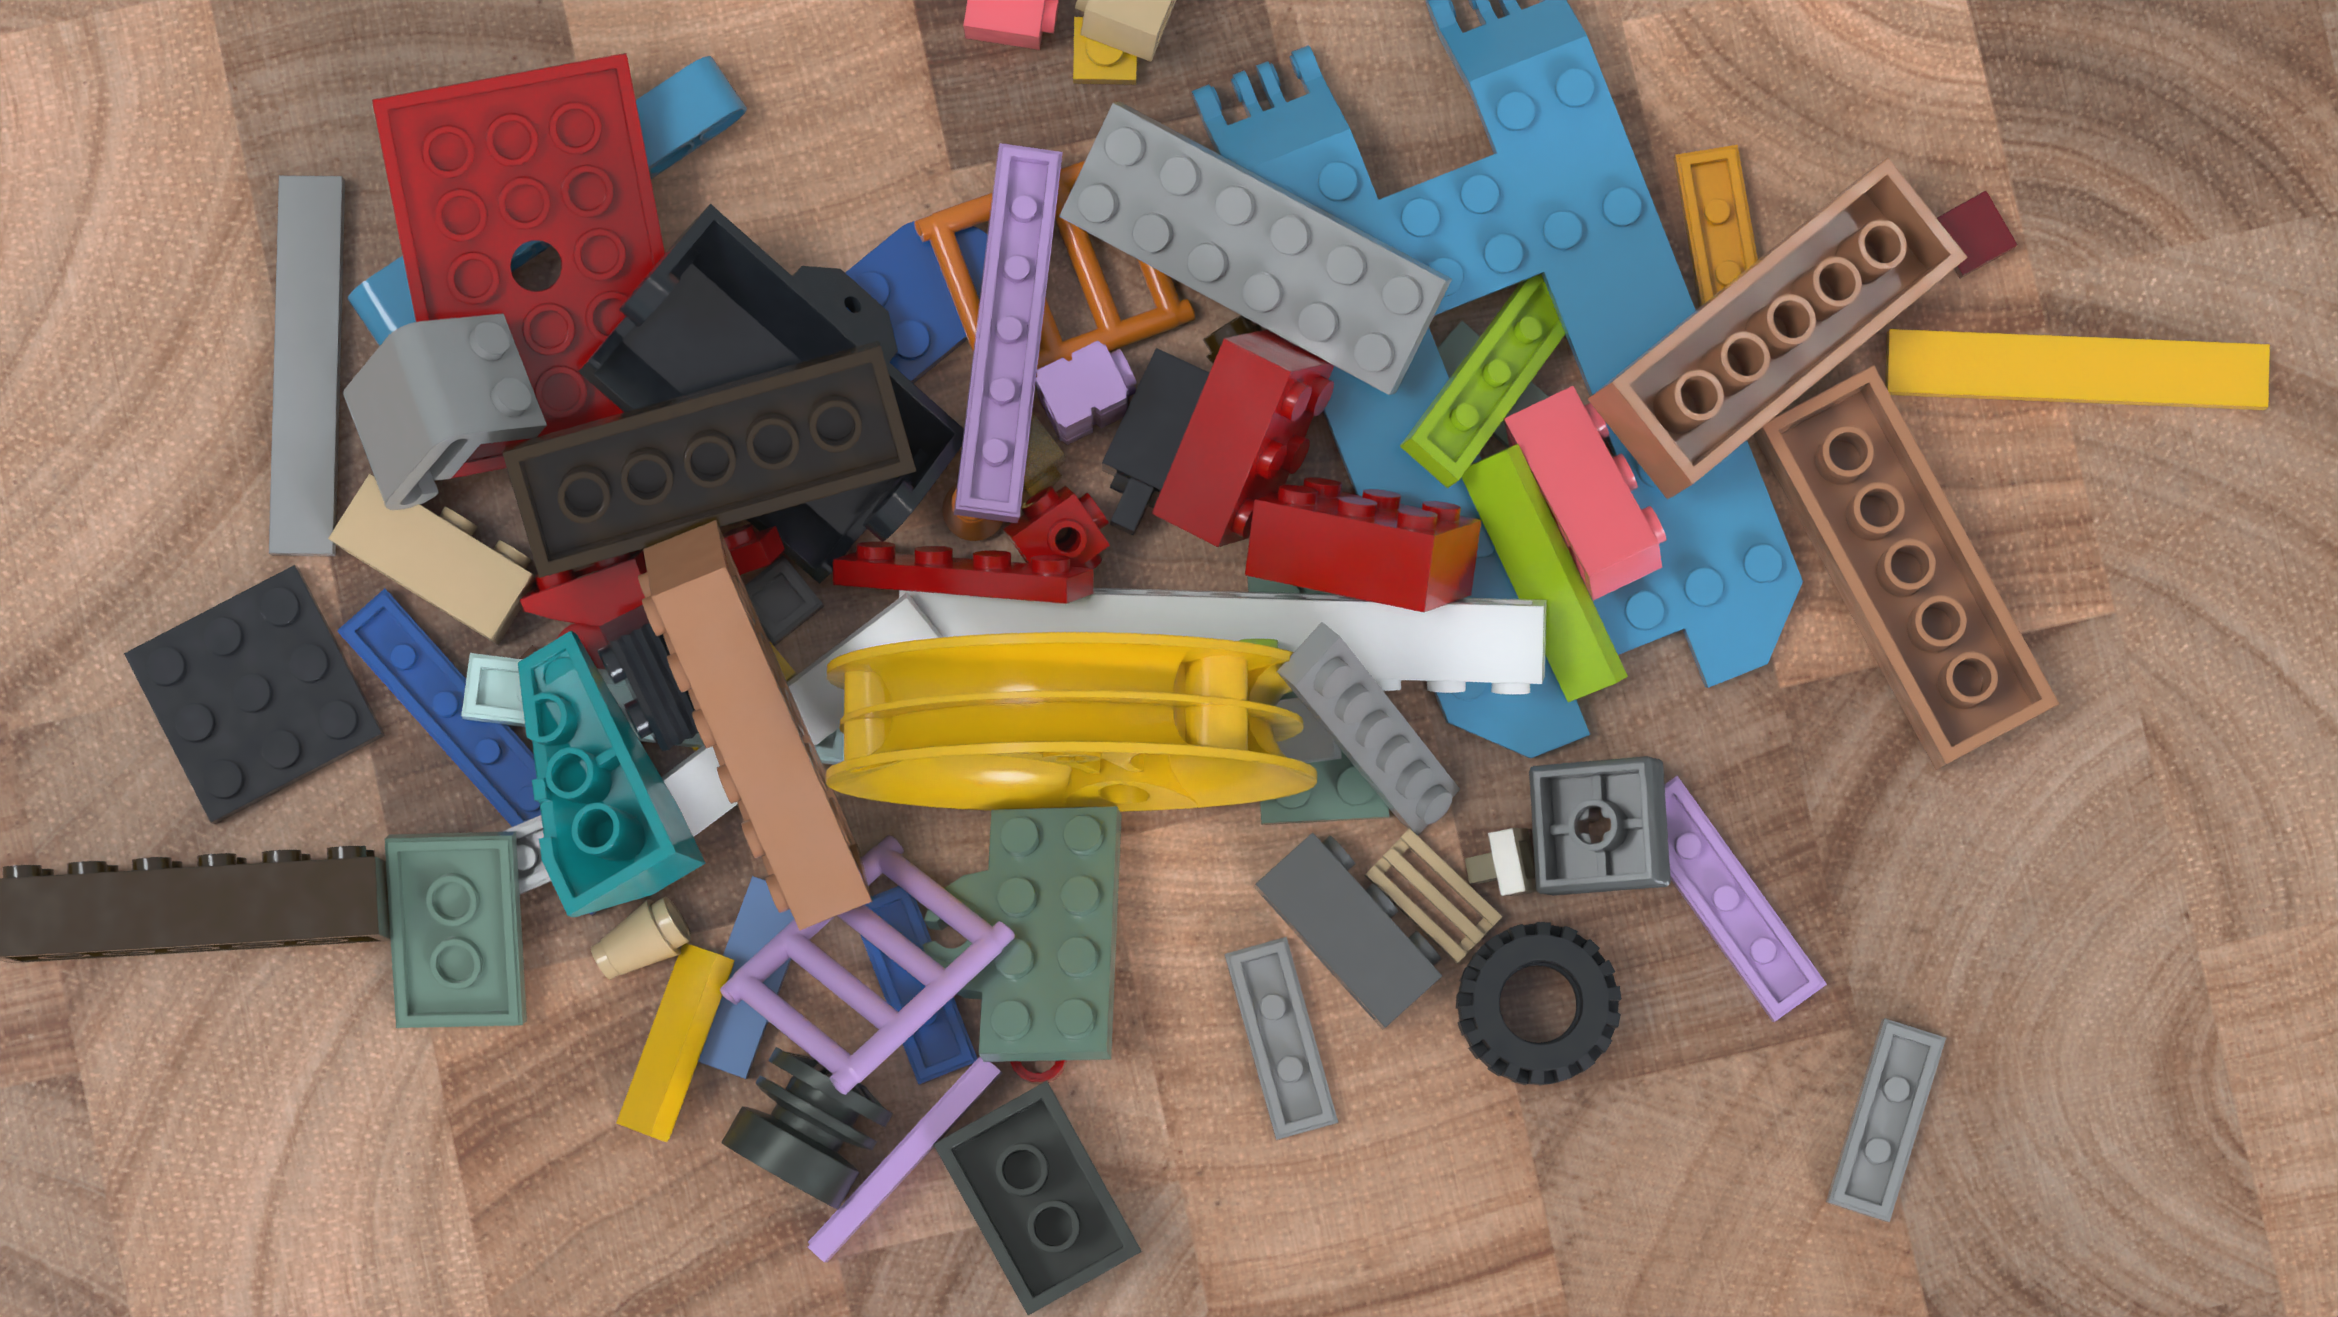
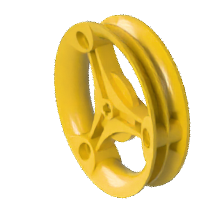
M1113 632L1001 633L890 643L852 651L832 659L827 664V680L832 685L844 690V716L840 719V731L844 734V761L832 765L826 770V785L837 792L859 798L904 805L984 811L1117 806L1120 812L1190 809L1244 804L1295 795L1307 791L1317 784V770L1310 764L1286 757L1276 743L1301 733L1304 729L1303 718L1298 714L1276 707L1285 693L1292 692V689L1277 671L1285 662L1290 661V656L1294 652L1271 646L1224 639L1164 634Z

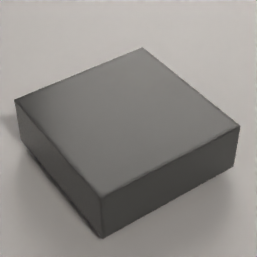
M784 555L745 585L763 629L774 646L824 607L823 603Z

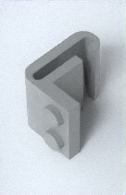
M504 314L419 321L404 325L388 335L343 391L384 504L390 510L411 508L435 497L439 492L434 480L451 479L480 444L535 438L547 426Z

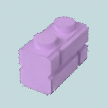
M1099 341L1073 352L1072 360L1069 362L1061 358L1038 369L1037 377L1035 378L1038 398L1059 440L1067 445L1093 433V425L1095 424L1103 428L1122 419L1128 408V397L1135 394L1136 388L1134 385L1137 384L1121 349L1109 353L1106 345Z

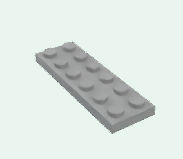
M1122 102L1112 103L1059 216L1388 395L1397 392L1452 281L1448 276Z

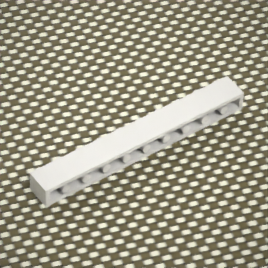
M1093 588L1092 595L1065 604L899 590V598L908 593L942 637L1031 632L1143 633L1232 641L1242 639L1278 640V648L1295 652L1319 624L1323 622L1343 639L1383 691L1400 690L1401 680L1427 681V691L1464 692L1466 691V682H1491L1492 693L1528 694L1530 693V684H1542L1545 677L1547 600L1463 598L1424 613L1337 594Z

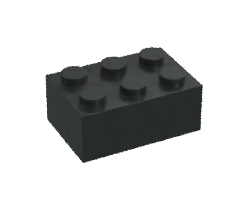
M1047 1081L933 1144L1027 1315L1036 1312L1142 1252Z

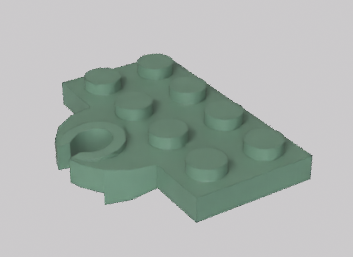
M1117 806L991 810L988 870L963 875L944 888L991 926L1000 921L1010 927L1015 934L1014 939L1003 948L1002 952L957 993L963 998L982 1000L979 1055L984 1062L1111 1060L1122 815ZM928 909L924 921L929 929L942 931L949 926ZM967 940L957 948H945L936 941L923 944L927 955L944 968H947L972 943Z

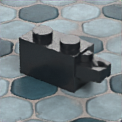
M1158 348L1153 353L1102 461V471L1114 476L1110 488L1123 494L1112 516L1110 525L1133 536L1148 506L1151 508L1155 507L1209 376V372Z

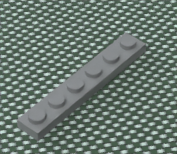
M1321 622L1290 656V661L1285 662L1277 672L1398 820L1419 836L1429 824L1437 822L1445 815L1452 803V798L1460 788L1343 639Z

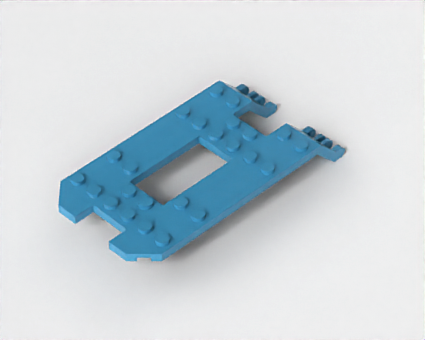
M1425 0L1439 40L1472 97L1494 154L1379 200L1351 129L1326 84L1309 45L1292 51L1289 56L1297 79L1301 80L1306 95L1286 102L1280 90V80L1273 64H1269L1266 61L1256 65L1260 82L1271 109L1263 111L1259 105L1245 70L1232 75L1231 84L1238 101L1243 104L1248 117L1246 119L1227 125L1221 113L1222 106L1214 86L1211 87L1208 84L1191 91L1206 133L1216 153L1451 278L1452 281L1434 316L1542 274L1590 396L1696 311L1588 36L1567 0H1538L1540 3L1521 10L1516 0H1498L1505 16L1500 19L1494 13L1489 0H1468L1473 11L1475 10L1481 26L1464 33L1456 21V12L1451 0ZM1429 327L1395 394L1388 395L1334 366L1329 380L1334 382V389L1323 413L1355 494L1362 496L1365 489L1391 491L1401 495L1400 504L1422 508L1424 501L1452 503L1461 507L1460 516L1481 520L1462 477L1452 486L1446 488L1400 447L1401 443L1449 380ZM1606 423L1609 431V436L1606 438L1613 456L1623 454L1636 479L1638 488L1631 491L1641 510L1648 506L1652 507L1667 539L1659 544L1662 568L1593 601L1617 654H1622L1683 630L1705 688L1767 665L1803 580L1748 441L1746 440L1693 485L1667 500ZM1479 454L1476 456L1472 463L1481 460ZM1481 521L1472 594L1466 598L1519 599ZM1546 655L1543 683L1530 684V693L1528 694L1492 693L1491 682H1466V691L1434 692L1446 723L1473 733L1527 758H1534L1590 735L1577 700L1567 702Z

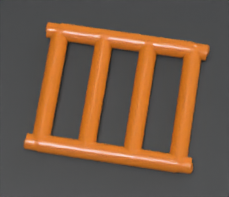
M1085 161L1060 170L1055 220L1097 329L1063 341L1045 297L1037 370L1061 358L1069 362L1072 360L1073 352L1096 341L1103 345L1105 344L1108 351H1112L1195 320L1193 307L1188 299L1180 301L1172 278L1138 260L1156 308L1121 320L1088 233L1059 217ZM992 193L935 212L914 222L915 230L922 242L930 240L972 351L974 350L980 299L954 233L989 221Z

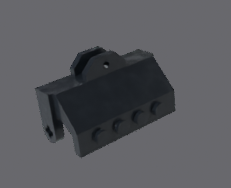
M712 204L679 236L623 303L619 311L625 317L578 371L623 412H627L879 340L916 472L746 519L759 531L776 526L785 548L783 552L819 584L832 573L833 559L845 556L866 529L881 542L887 540L919 505L960 450L963 442L964 428L890 363L898 349L889 312L843 270L838 268L801 266L793 275L789 274Z

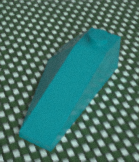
M569 631L519 661L518 671L526 736L532 740L537 779L532 780L534 801L540 803L544 838H539L541 859L567 916L575 918L651 896L706 864L679 806L578 635L573 631Z

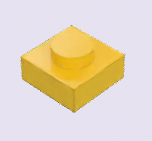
M1074 17L1073 84L1136 85L1137 56L1080 35L1083 17Z

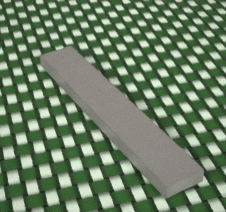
M279 175L269 554L272 556H336V545L328 538L337 524L345 179L342 176Z

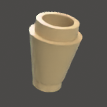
M664 896L656 902L647 899L604 936L600 942L593 945L591 952L602 973L611 980L620 974L623 975L680 955V947L691 941V934L681 913L668 897Z

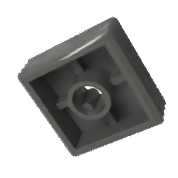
M1643 756L1539 765L1530 768L1529 780L1535 878L1538 893L1555 896L1667 887L1670 884L1663 762L1660 759ZM1600 810L1603 817L1610 818L1611 829L1604 833L1603 841H1601L1600 836L1589 833V823L1599 821Z

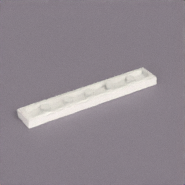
M905 593L787 682L814 746L840 728V719L844 716V690L832 685L827 680V664L832 659L864 648L942 637L908 593ZM703 745L661 777L679 806L693 837L738 804L737 802L731 804L726 796L717 772V767L720 765L713 746L706 748Z

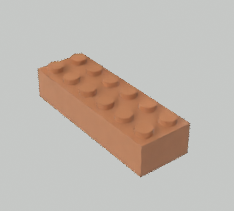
M1886 158L1859 177L1596 391L1588 400L1668 500L1703 477L1968 257L1892 161Z
M1874 365L1773 418L1753 435L1935 770L2059 705L2056 696Z
M712 521L643 549L647 572L639 575L638 579L645 596L642 599L644 610L655 635L663 634L670 652V655L667 656L668 663L682 693L685 691L689 692L695 709L692 712V716L703 744L706 748L713 746L720 765L717 767V772L729 802L731 804L738 803L744 822H741L744 835L755 859L762 857L769 875L765 877L766 883L778 912L782 913L790 909L800 931L872 902L858 844L834 790L826 785L824 766L717 521Z

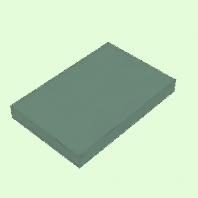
M516 831L389 834L384 840L396 1028L523 1025L527 1021Z

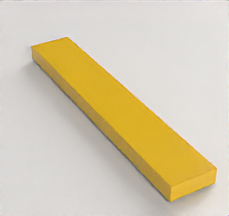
M1889 329L1886 336L1885 386L1890 395L2265 410L2269 405L2270 344Z

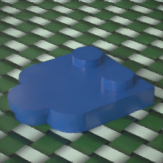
M914 222L900 227L845 272L889 312L898 349L890 363L913 384L968 340L930 240L922 242L915 230ZM972 226L954 234L980 299L987 234L981 229Z

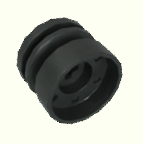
M776 1047L768 1061L793 1075L786 1089L761 1075L755 1083L762 1092L777 1103L770 1115L754 1108L742 1106L721 1143L787 1183L825 1204L839 1209L859 1174L851 1163L838 1154L843 1142H847L860 1148L873 1150L877 1141L853 1128L859 1114L886 1127L893 1113L885 1109L867 1087L861 1083L855 1085L846 1095L842 1094L830 1080V1076L833 1074L813 1057L785 1052Z

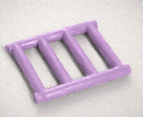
M890 835L862 857L868 886L883 873L972 943L947 968H944L866 905L837 915L926 986L898 1012L810 941L834 917L800 931L795 919L792 920L736 971L733 977L720 989L721 994L733 1004L737 1005L741 1000L746 1002L833 1074L830 1076L831 1082L840 1093L845 1095L855 1085L861 1083L995 959L1015 937L1010 927L1000 921L991 926L901 855L904 852L902 846ZM791 958L879 1030L851 1055L763 982Z

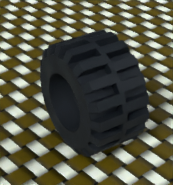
M1536 922L1535 924H1520L1510 927L1482 945L1472 956L1467 967L1464 968L1459 980L1461 982L1459 992L1456 995V1009H1458L1459 1022L1457 1023L1461 1035H1464L1470 1046L1468 1049L1476 1059L1479 1058L1488 1067L1487 1069L1497 1076H1503L1514 1083L1523 1085L1534 1084L1541 1086L1561 1082L1590 1068L1595 1064L1600 1055L1606 1052L1613 1041L1611 1038L1614 1030L1619 1026L1621 1016L1618 1013L1619 1001L1622 1000L1620 986H1616L1613 976L1615 970L1610 960L1606 961L1598 951L1600 947L1591 939L1586 940L1578 935L1577 930L1567 926L1551 925V922ZM1544 966L1554 969L1562 974L1573 988L1576 998L1574 1019L1569 1028L1554 1040L1541 1043L1526 1041L1515 1035L1503 1020L1500 1010L1502 990L1514 973L1526 967Z

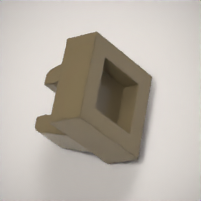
M1510 828L1488 833L1492 852L1465 859L1470 884H1482L1498 880L1501 896H1519L1537 892L1535 862L1528 828Z

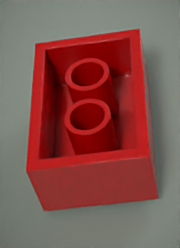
M1268 329L1224 338L1152 514L1216 547L1248 539L1250 537L1254 499L1277 493L1279 486L1285 485L1289 474H1294L1300 468L1308 453L1310 440L1305 438L1313 416L1321 414L1331 398L1334 382L1329 380L1334 365Z
M1316 477L1304 478V483L1301 486L1280 485L1277 493L1254 499L1245 576L1424 613L1466 598L1472 594L1482 520L1460 516L1461 507L1458 505L1440 501H1424L1422 508L1400 504L1401 495L1395 492L1365 489L1363 490V495L1359 496L1341 492L1342 483L1339 481Z

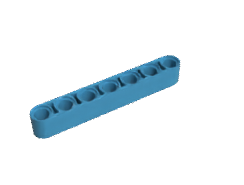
M711 56L696 60L636 100L651 179L729 128L747 111V107ZM539 240L522 244L512 256L511 272L552 245ZM403 255L362 282L348 296V301L379 346L396 329L416 322Z

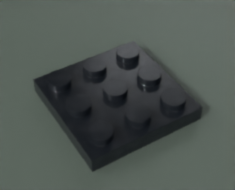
M296 565L124 653L212 824H217L385 736L300 569Z

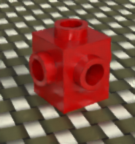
M1066 485L1057 492L1052 486H1049L1030 497L1021 506L1024 515L1019 518L1018 523H1011L1003 529L1026 563H1031V557L1062 555L1070 557V567L1095 569L1102 562L1099 553L1110 546L1100 531L1109 522L1088 492L1077 498L1075 493ZM1068 527L1066 535L1059 540H1055L1058 531Z

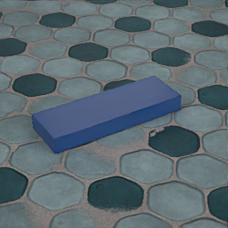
M900 886L871 896L872 902L865 904L922 951H924L923 944L932 942L916 899ZM861 935L885 1000L899 1012L926 986ZM954 997L903 1043L918 1085L972 1065L978 1059Z

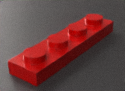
M871 541L858 543L857 552L833 559V585L1065 604L1093 594L1094 568L1070 567V557L1062 555L1031 557V563L1011 562V553L1007 551L973 552V559L953 557V548L946 546H922L915 548V554L895 553L894 543Z

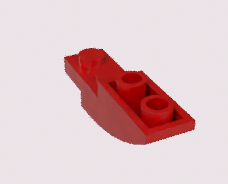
M747 524L723 534L740 575L770 565L785 550L776 526L755 533L752 524ZM640 549L594 562L592 565L575 571L570 569L541 578L537 574L534 576L537 585L520 599L525 612L553 620L601 626L643 605L642 599L645 596L638 576L647 572L644 551Z

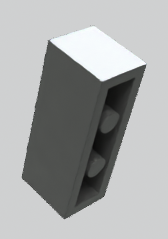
M1312 832L1255 884L1254 888L1383 1030L1442 977L1434 967L1442 958L1418 931L1407 937L1392 921L1391 918L1399 911L1374 883L1364 890L1348 870L1356 863L1332 836H1328L1321 842Z

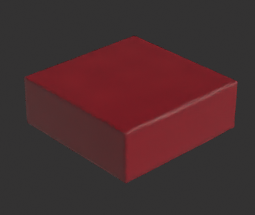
M1987 191L1937 217L1938 221L1968 257L1954 268L1960 279L2015 249L2018 245Z

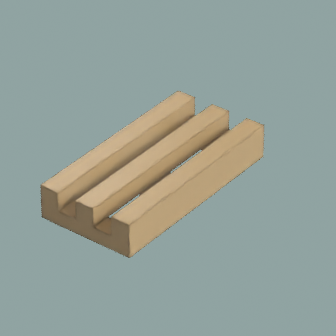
M1410 828L1365 874L1367 879L1374 883L1457 964L1502 918L1485 899ZM1408 848L1483 918L1476 926L1402 857V854ZM1391 866L1466 936L1459 944L1454 942L1384 875Z

